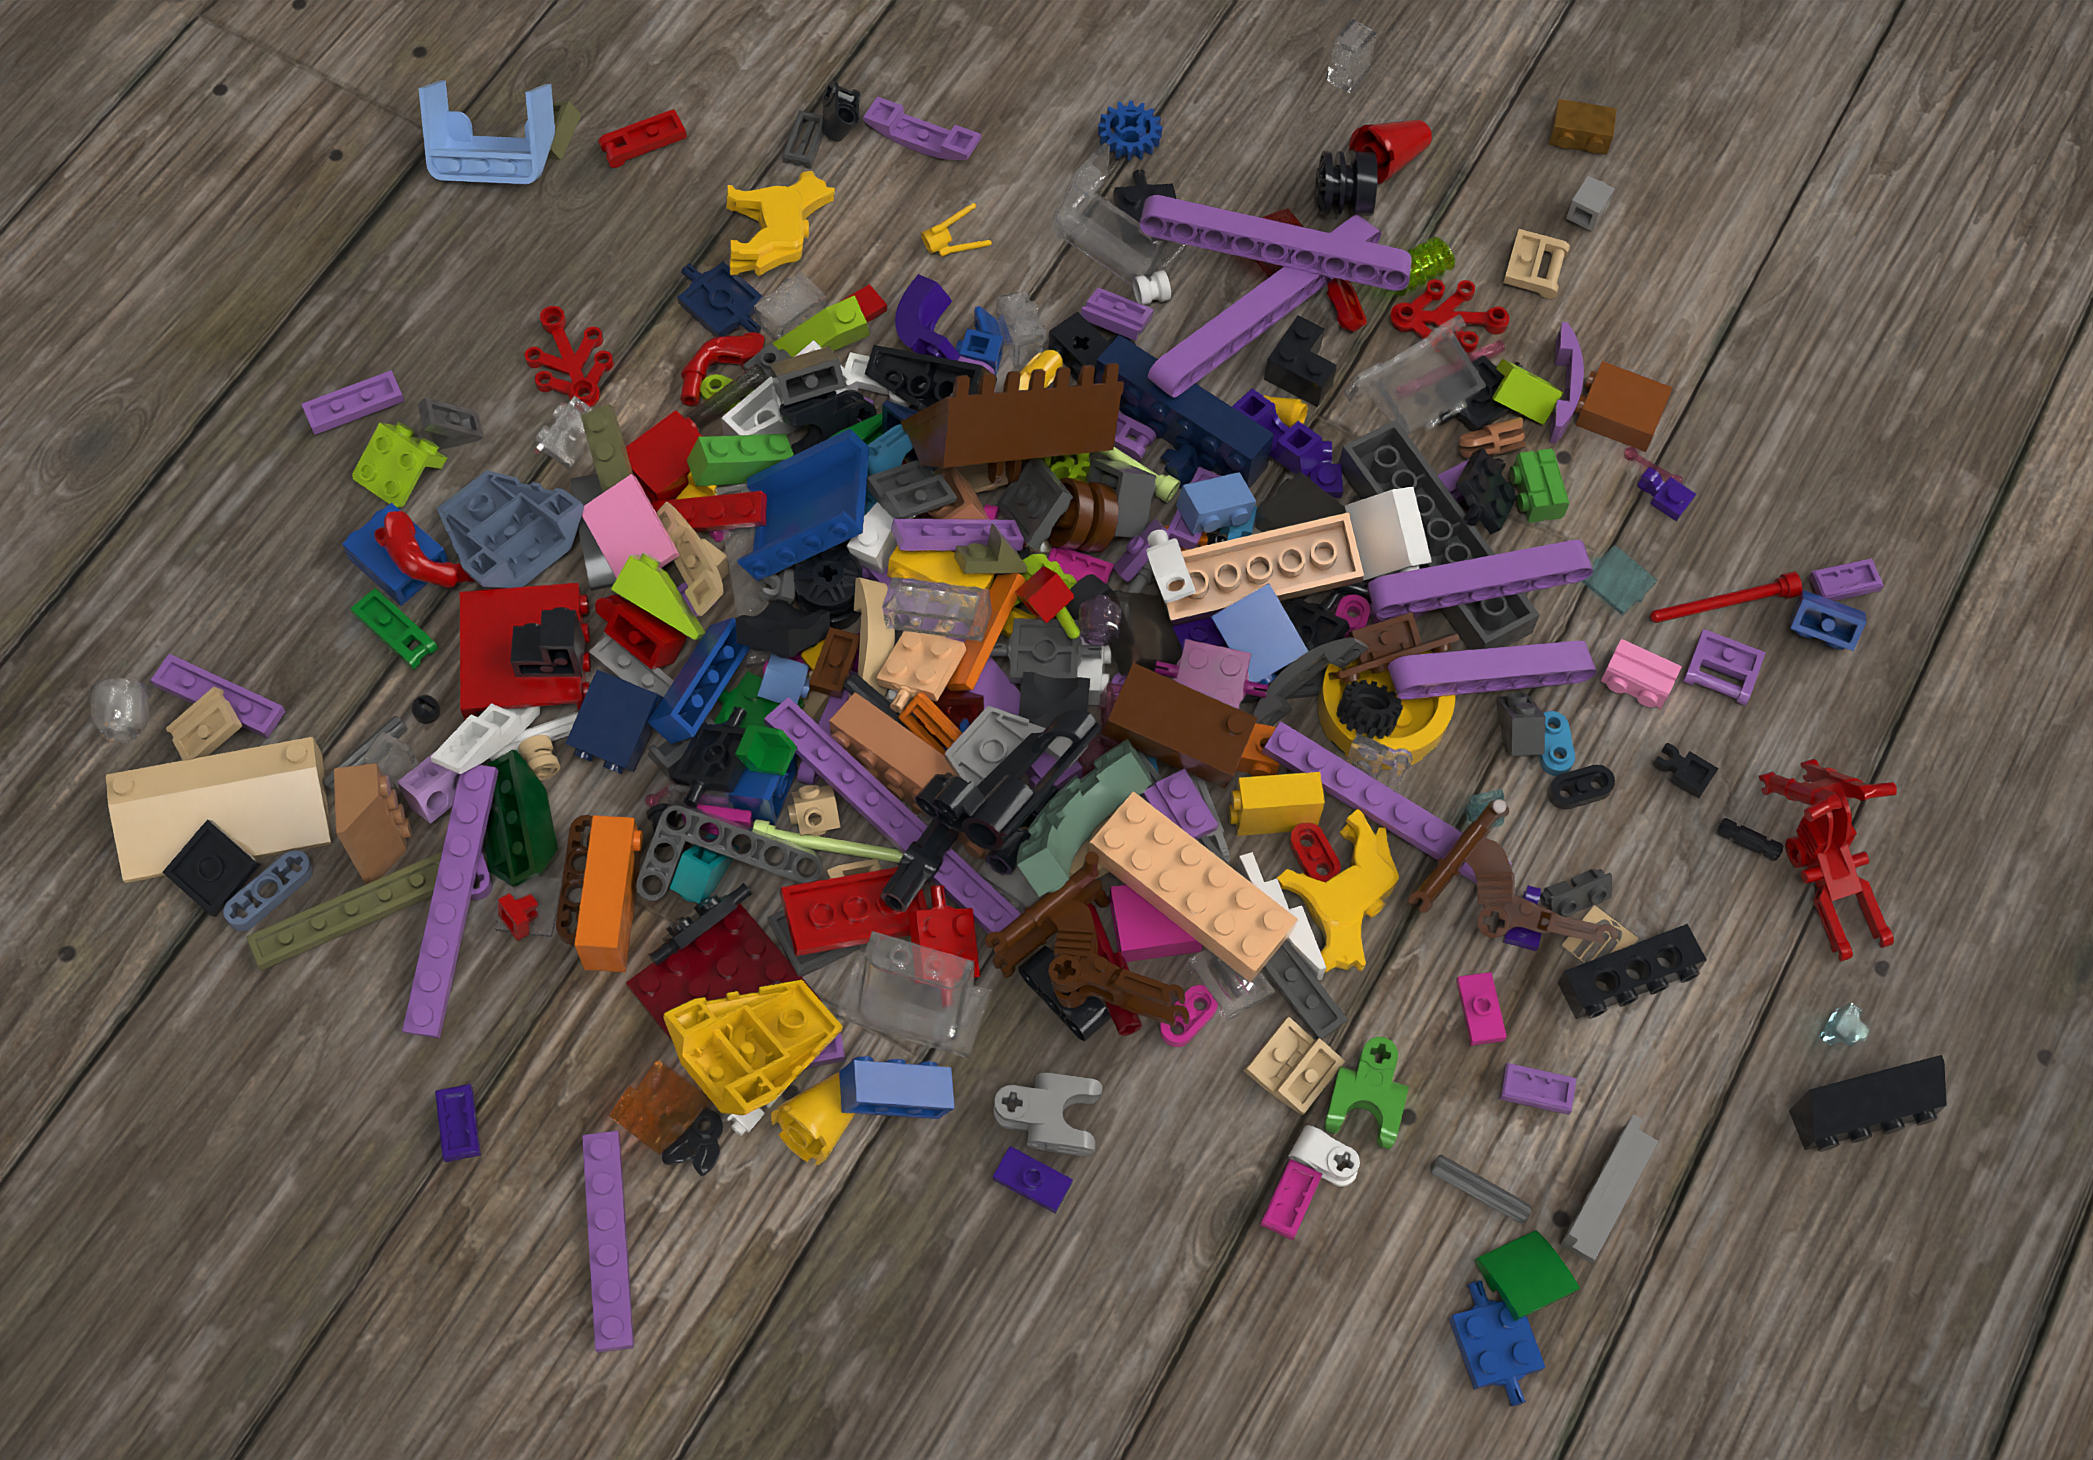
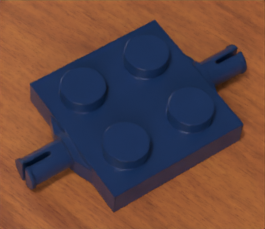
M724 261L712 270L700 273L690 263L687 264V267L684 266L681 273L692 283L689 288L677 296L678 304L715 337L726 336L739 326H742L749 333H759L761 331V326L750 317L765 305V298L741 276L730 275V267Z

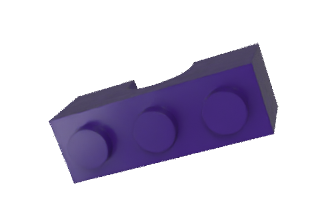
M1251 388L1232 406L1274 433L1270 457L1301 479H1304L1324 460L1322 437L1300 421H1297L1291 428L1287 427L1278 417L1275 404Z

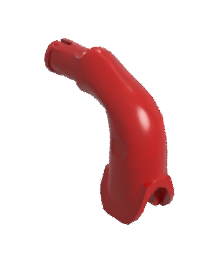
M751 332L744 333L743 336L715 337L705 342L682 369L683 386L680 397L681 402L687 406L699 404L702 381L706 378L709 366L727 363L741 365L744 369L743 365L764 348V336Z
M404 511L388 512L384 518L385 527H380L374 532L375 540L382 547H385L396 566L413 579L445 588L454 587L456 583L475 582L473 578L465 573L461 563H441L430 560L421 550L415 538L414 524Z

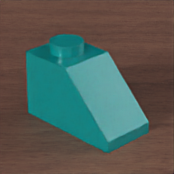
M709 833L704 838L714 839L717 836ZM733 844V846L735 847V849H737V850L740 849V847H738V846H736V845ZM693 845L682 854L669 889L679 893L686 901L700 904L715 891L734 858L698 845Z

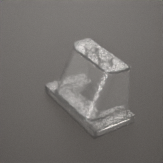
M1459 314L1435 328L1427 338L1383 364L1379 362L1354 377L1343 392L1349 402L1366 392L1390 422L1397 420L1409 436L1422 427L1425 432L1434 428L1442 422L1439 417L1447 412H1450L1453 416L1468 406L1466 401L1481 392L1486 387V384L1456 338L1459 332L1466 326V323Z
M872 931L866 947V953L858 951L836 1012V1018L970 1058L991 996V990L974 986V961Z

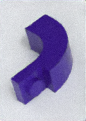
M920 274L908 286L898 304L895 316L897 334L911 352L958 360L961 355L948 339L934 332L938 319L951 304L952 300L938 282Z

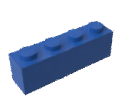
M733 617L709 626L648 720V723L670 744L694 737L751 647L737 643L736 620Z

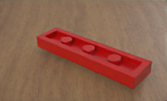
M763 491L650 502L655 512L666 502L670 503L695 532L766 526L767 495Z

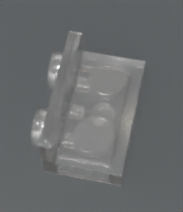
M573 396L568 404L562 401L551 415L556 419L551 427L544 425L534 440L539 444L533 452L539 455L544 451L569 470L588 444L580 415L593 409L576 396Z

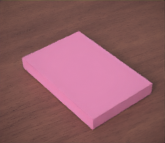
M630 474L584 506L582 517L616 578L630 555L641 556L642 553H646L660 561L658 566L660 568L680 556L636 476Z

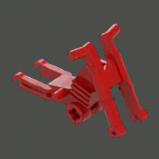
M1815 759L1800 763L1801 767L1807 772V774L1803 775L1805 782L1802 783L1795 781V778L1788 779L1774 772L1759 775V780L1765 784V787L1761 788L1764 795L1777 793L1785 796L1788 800L1810 805V807L1804 810L1805 817H1802L1800 825L1796 829L1797 836L1786 839L1785 849L1794 867H1808V869L1801 871L1803 882L1807 884L1815 881L1817 891L1813 902L1831 943L1832 952H1839V961L1851 959L1853 956L1851 945L1846 938L1832 901L1846 896L1856 895L1873 939L1880 938V947L1885 948L1893 945L1894 937L1892 931L1885 923L1868 881L1858 877L1855 869L1869 864V857L1864 851L1853 855L1850 853L1849 847L1857 832L1852 825V814L1847 798L1865 801L1870 798L1895 796L1897 794L1895 783L1865 784L1862 780L1839 773L1833 768L1821 767Z

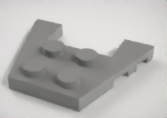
M988 705L945 752V760L956 776L961 777L968 783L972 781L977 786L1031 733H1041L1046 728L1029 723V719ZM1057 736L1045 749V752L1058 761L1073 744V741L1063 736ZM1087 745V746L1084 748V750L1077 756V758L1069 765L1068 769H1069V768L1076 762V760L1084 753V751L1088 748V745Z

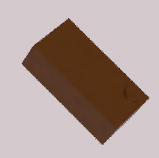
M1133 662L1101 734L1120 743L1129 739L1136 750L1181 770L1185 769L1188 773L1225 789L1234 776L1257 717Z

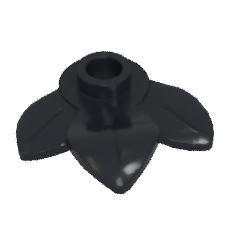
M708 1109L699 1110L694 1114L680 1111L670 1114L660 1123L659 1128L661 1131L669 1136L662 1149V1161L665 1165L679 1164L691 1160L700 1176L706 1175L714 1168L721 1155L717 1140L723 1132L722 1120L716 1112ZM703 1121L711 1123V1127L707 1131H700L698 1126Z

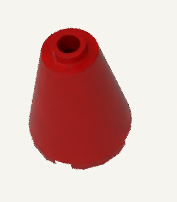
M1422 120L1363 125L1352 133L1349 150L1375 152L1377 159V183L1380 184L1389 180L1429 147L1432 140V132L1430 127Z

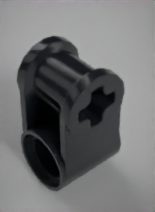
M833 80L827 84L822 97V130L829 139L842 141L859 121L861 95L860 91L856 89L850 91L840 87Z

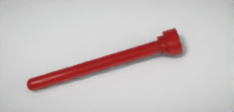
M1795 571L1784 573L1775 579L1774 583L1654 610L1650 614V619L1654 623H1659L1775 595L1786 599L1799 597L1802 592L1801 579Z

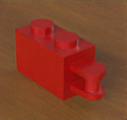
M619 595L602 597L595 603L597 614L608 622L604 632L652 670L674 664L687 639V636L631 601L627 602Z

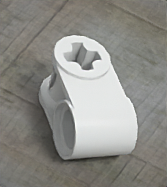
M1310 1125L1304 1126L1288 1155L1289 1159L1322 1173L1321 1178L1339 1187L1352 1184L1356 1179L1360 1165L1359 1156L1355 1150ZM1342 1161L1347 1162L1348 1168H1344L1342 1172L1336 1169L1337 1165H1340Z

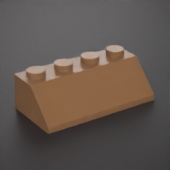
M377 763L334 768L336 834L364 883L368 884L382 878L407 851L406 838H411L412 836L409 817L405 818L402 803L398 804L395 789L391 790L388 775L382 774Z

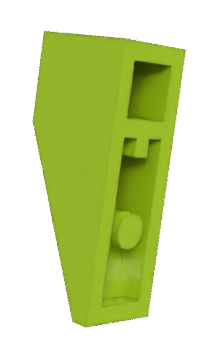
M854 295L826 307L774 341L773 345L779 350H785L791 357H795L812 341H815L821 348L829 346L835 351L870 336V332Z
M642 553L641 556L630 555L611 590L692 639H702L705 634L704 629L668 573L658 567L660 561L646 553Z

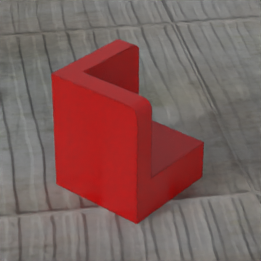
M1045 566L1041 567L1015 591L1031 614L1045 623H1048L1074 598V594L1060 576Z

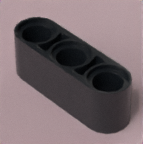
M1043 946L1019 966L1018 971L1024 981L1080 1040L1085 1042L1111 1019V1015L1104 1004L1094 996L1087 997L1082 1005L1075 1008L1064 1007L1058 1002L1048 972L1050 963L1055 959L1054 951L1047 946Z

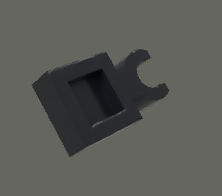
M1669 743L1665 744L1661 752L1668 755L1670 760H1664L1662 757L1657 756L1653 763L1654 767L1660 771L1673 772L1674 775L1670 781L1697 798L1701 797L1719 769L1691 751L1688 752L1685 758L1682 757L1678 749Z

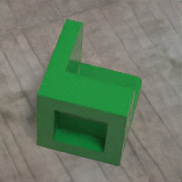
M748 725L735 755L751 772L783 776L786 774L797 746L781 729Z

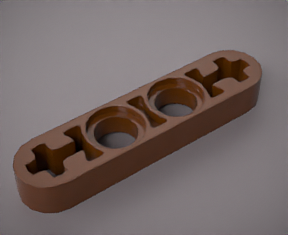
M590 815L577 817L571 823L556 930L561 940L570 945H575L577 928H575L574 934H569L565 927H569L572 923L571 912L576 913L578 924L581 902L573 903L569 901L568 894L575 888H583L585 870L577 871L572 867V864L578 857H587L590 833L587 836L588 847H584L580 832H583L585 827L592 826L593 816Z

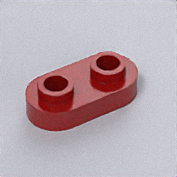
M1333 278L1327 284V295L1337 310V321L1345 330L1349 329L1356 332L1366 325L1367 320L1354 287L1348 280Z
M1313 823L1298 824L1291 833L1290 848L1307 877L1326 883L1340 873V861L1319 826ZM1309 840L1312 845L1305 847L1300 841ZM1324 868L1328 874L1320 875L1316 869Z

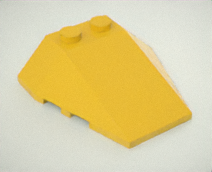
M803 980L759 987V992L739 995L738 991L727 993L726 998L706 1001L705 997L696 998L664 1013V1020L681 1065L721 1113L746 1115L774 1101L835 1039L843 1028L840 1022Z

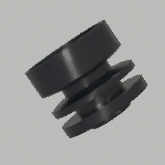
M1322 151L1315 181V193L1320 215H1329L1332 202L1335 215H1341L1345 202L1349 203L1352 216L1356 214L1359 216L1373 215L1377 196V159L1374 151H1354L1350 165H1346L1345 156L1342 151H1337L1334 165L1332 152Z
M833 546L797 563L794 569V586L798 610L804 612H816L820 609L830 611V627L839 630L846 629L855 623L861 615V612L854 611L856 578H863L862 568L858 559L850 554L848 550Z

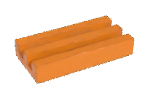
M923 692L918 693L898 716L913 734L944 756L946 751L915 720L911 713L913 712L925 724L929 732L935 735L948 749L963 734Z

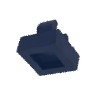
M1185 443L1178 452L1173 449H1167L1160 457L1162 461L1168 462L1164 470L1181 482L1179 489H1182L1183 485L1189 484L1198 467H1201L1195 447Z

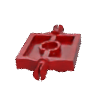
M945 885L930 887L931 908L908 912L916 982H932L941 985L942 1005L957 1004L955 983L963 979L980 977L973 908L955 909L951 906H946Z

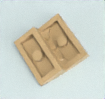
M1288 1016L1281 1021L1243 1071L1281 1102L1303 1115L1337 1073L1339 1067L1344 1064L1345 1060L1320 1038L1314 1040Z

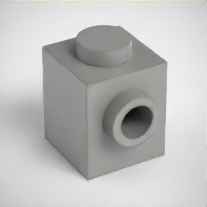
M1587 176L1571 202L1566 219L1593 232L1609 207L1615 188L1603 181Z

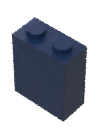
M597 669L565 744L574 747L573 755L592 762L594 756L605 760L603 767L620 774H622L624 768L635 772L653 730L648 720L663 697Z

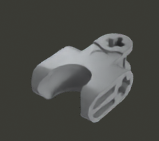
M1039 1073L1035 1076L1034 1088L1017 1085L1002 1087L994 1099V1118L1003 1128L1028 1131L1026 1144L1032 1149L1076 1156H1089L1095 1152L1096 1142L1094 1137L1087 1131L1072 1128L1066 1123L1062 1113L1067 1107L1076 1103H1095L1102 1096L1103 1086L1098 1080L1091 1078ZM1009 1102L1016 1103L1014 1112L1007 1111Z

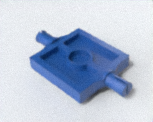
M1482 1281L1471 1283L1467 1287L1475 1306L1469 1311L1452 1315L1449 1321L1473 1388L1476 1390L1490 1385L1504 1386L1511 1407L1524 1404L1526 1400L1518 1381L1525 1375L1539 1372L1546 1368L1528 1318L1526 1316L1515 1322L1504 1301L1488 1300Z

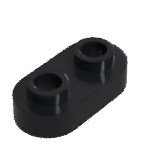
M1591 765L1563 773L1553 779L1548 790L1549 799L1556 807L1561 809H1572L1600 801L1610 795L1615 786V777L1612 771L1603 765ZM1591 782L1598 783L1601 788H1594ZM1560 791L1568 792L1570 797H1563Z

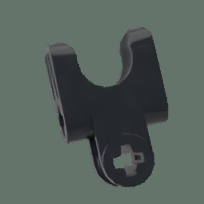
M852 389L836 394V391H832L786 406L781 404L779 408L781 420L792 427L810 424V429L806 436L791 445L794 455L827 440L839 431L859 423L860 421L857 417L862 422L877 415L875 406L865 400L863 395L857 390Z

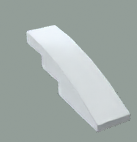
M491 703L479 717L470 715L431 756V762L459 774L480 765L520 735L540 715V706L503 709Z
M1253 852L1241 855L1237 865L1238 873L1298 919L1287 941L1317 980H1322L1326 965L1303 907L1298 906L1289 909L1278 880L1274 879L1264 882Z

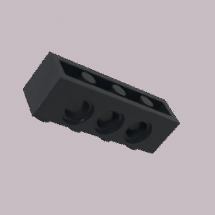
M1685 924L1565 970L1557 983L1574 1017L1578 1019L1587 1015L1589 1019L1605 1013L1608 1010L1607 1007L1618 1003L1620 1007L1636 1001L1639 998L1638 995L1649 991L1651 995L1667 989L1669 983L1680 979L1681 983H1685L1700 975L1699 970L1707 959L1689 925ZM1657 958L1666 959L1671 967L1662 966ZM1626 970L1636 971L1640 979L1631 978ZM1595 982H1604L1608 985L1610 991L1600 990Z

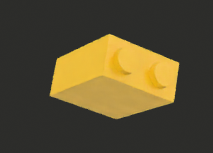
M1320 772L1239 778L1237 789L1231 791L1232 804L1228 805L1230 825H1236L1237 836L1292 832L1301 823H1313L1318 826L1325 804Z

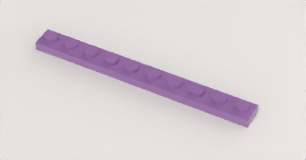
M789 697L764 718V724L767 727L783 730L797 746L795 753L901 853L904 854L913 841L917 842L928 826ZM950 848L943 857V863L932 879V882L940 886L945 885V894L960 908H973L974 921L988 934L995 931L1000 932L1021 913Z

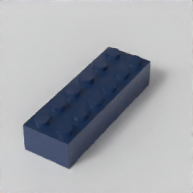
M1118 335L1097 359L1095 384L1102 382V376L1107 363H1117L1119 365L1117 382H1124L1119 411L1122 414L1151 428L1156 433L1157 438L1161 437L1173 445L1176 451L1184 443L1195 447L1200 466L1208 471H1213L1220 476L1240 472L1250 489L1268 467L1274 433L1196 383L1179 396L1172 398L1148 379V373L1158 359L1121 335Z

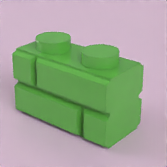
M1550 448L1538 450L1537 452L1519 453L1515 458L1513 466H1510L1509 475L1512 485L1518 486L1517 504L1520 512H1525L1529 523L1540 522L1545 519L1563 518L1570 503L1554 450Z

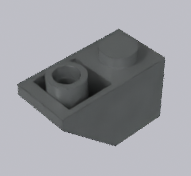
M1510 692L1507 696L1497 697L1503 745L1511 756L1544 754L1546 717L1532 698L1523 692Z

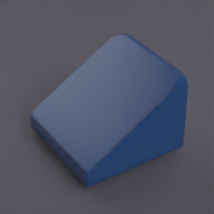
M975 307L974 326L976 331L1002 336L998 321L982 307Z

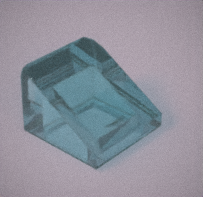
M1498 789L1471 796L1465 809L1469 824L1477 819L1490 801L1504 800L1503 790ZM1498 817L1490 828L1503 825L1505 818Z

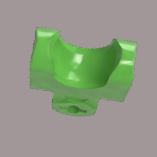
M1385 1037L1371 1038L1363 1048L1356 1071L1339 1067L1323 1126L1324 1131L1336 1134L1341 1128L1345 1115L1354 1109H1364L1372 1113L1377 1120L1379 1126L1377 1144L1381 1148L1388 1150L1393 1147L1398 1135L1409 1086L1392 1081L1398 1060V1050L1391 1040ZM1375 1054L1381 1055V1064L1375 1062Z

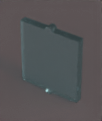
M1614 545L1601 559H1595L1592 566L1593 574L1581 582L1623 616L1637 601H1643L1644 595L1658 580Z

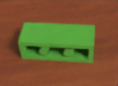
M786 434L698 437L687 458V463L696 486L747 484L748 477L790 458L794 454Z

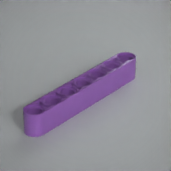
M1570 540L1385 575L1373 579L1368 583L1367 588L1376 617L1387 619L1409 612L1414 614L1576 583L1590 577L1593 574V568L1583 541Z
M1584 641L1408 655L1397 658L1388 665V670L1399 699L1575 684L1587 681L1597 673Z

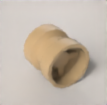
M535 735L519 744L518 750L520 755L539 780L548 779L559 772L561 767L557 756L552 755L553 745L549 736Z

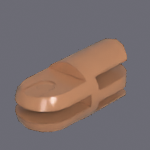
M1522 417L1486 425L1481 430L1462 435L1458 442L1462 446L1459 449L1461 455L1470 458L1474 451L1484 448L1490 456L1526 448V443L1523 441L1525 433L1521 429L1524 425Z

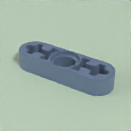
M299 850L285 853L225 904L223 910L224 918L229 925L237 931L251 929L306 883L313 874V865L308 856ZM295 863L300 865L302 870L297 873L294 870L291 871L289 866ZM281 873L288 883L284 885L277 875ZM275 883L278 885V890L274 896L270 898H262L260 896V889L265 884ZM252 896L260 905L258 908L250 901ZM239 908L248 914L243 919L235 913Z

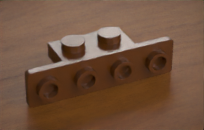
M1413 612L1349 631V638L1354 637L1366 643L1369 649L1356 658L1357 664L1328 673L1329 679H1340L1341 683L1344 684L1360 679L1359 672L1371 669L1372 674L1388 670L1389 663L1402 656L1418 655L1430 649L1432 653L1452 649L1450 643L1460 640L1459 634H1448L1422 643Z

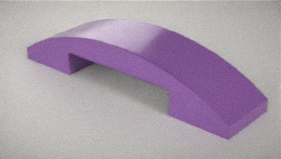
M878 96L863 116L864 122L892 141L916 152L941 159H968L982 138L981 134L954 125L950 131L904 114L903 105Z
M1566 322L1561 323L1556 338L1554 365L1566 366L1565 399L1556 401L1551 415L1549 443H1556L1568 428L1583 387L1584 365L1581 348L1569 323Z

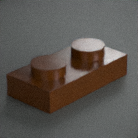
M832 627L829 628L809 681V690L842 698L845 690L842 685L850 676L857 657L860 635Z

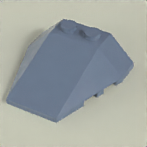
M486 470L441 504L437 510L465 573L483 587L515 588L525 586L571 549L584 506L582 502L563 489L555 488L552 491L542 488L540 483L532 482L528 485L520 483L516 477Z

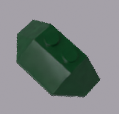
M512 749L487 764V766L497 768L498 776L483 842L489 872L505 881L508 885L516 887L541 874L558 850L547 790L518 751Z

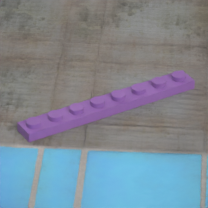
M1281 721L1262 750V753L1295 773L1320 772L1324 791L1353 809H1359L1366 817L1386 827L1387 830L1436 860L1443 858L1462 835V832ZM1465 862L1458 872L1477 884L1474 870Z
M478 765L459 775L402 1030L406 1034L440 1039L497 781L498 770L496 767Z

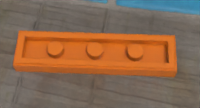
M1019 573L996 576L964 642L967 651L946 685L949 690L963 691L974 689L1018 598L1015 591L1025 583L1026 579Z

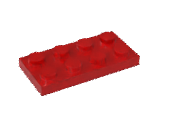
M898 867L781 887L780 897L795 956L910 936L908 912L928 909L923 890H920L906 912L895 911L888 907L880 895Z

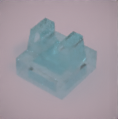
M1849 1003L1833 1012L1820 1038L1829 1045L1842 1041L1852 1047L1856 1044L1857 1040L1864 1042L1870 1029L1858 1019L1862 1010L1853 1003Z

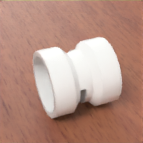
M1164 270L1154 272L1148 278L1144 275L1133 277V290L1137 303L1146 306L1150 305L1152 300L1163 302L1171 299V287Z

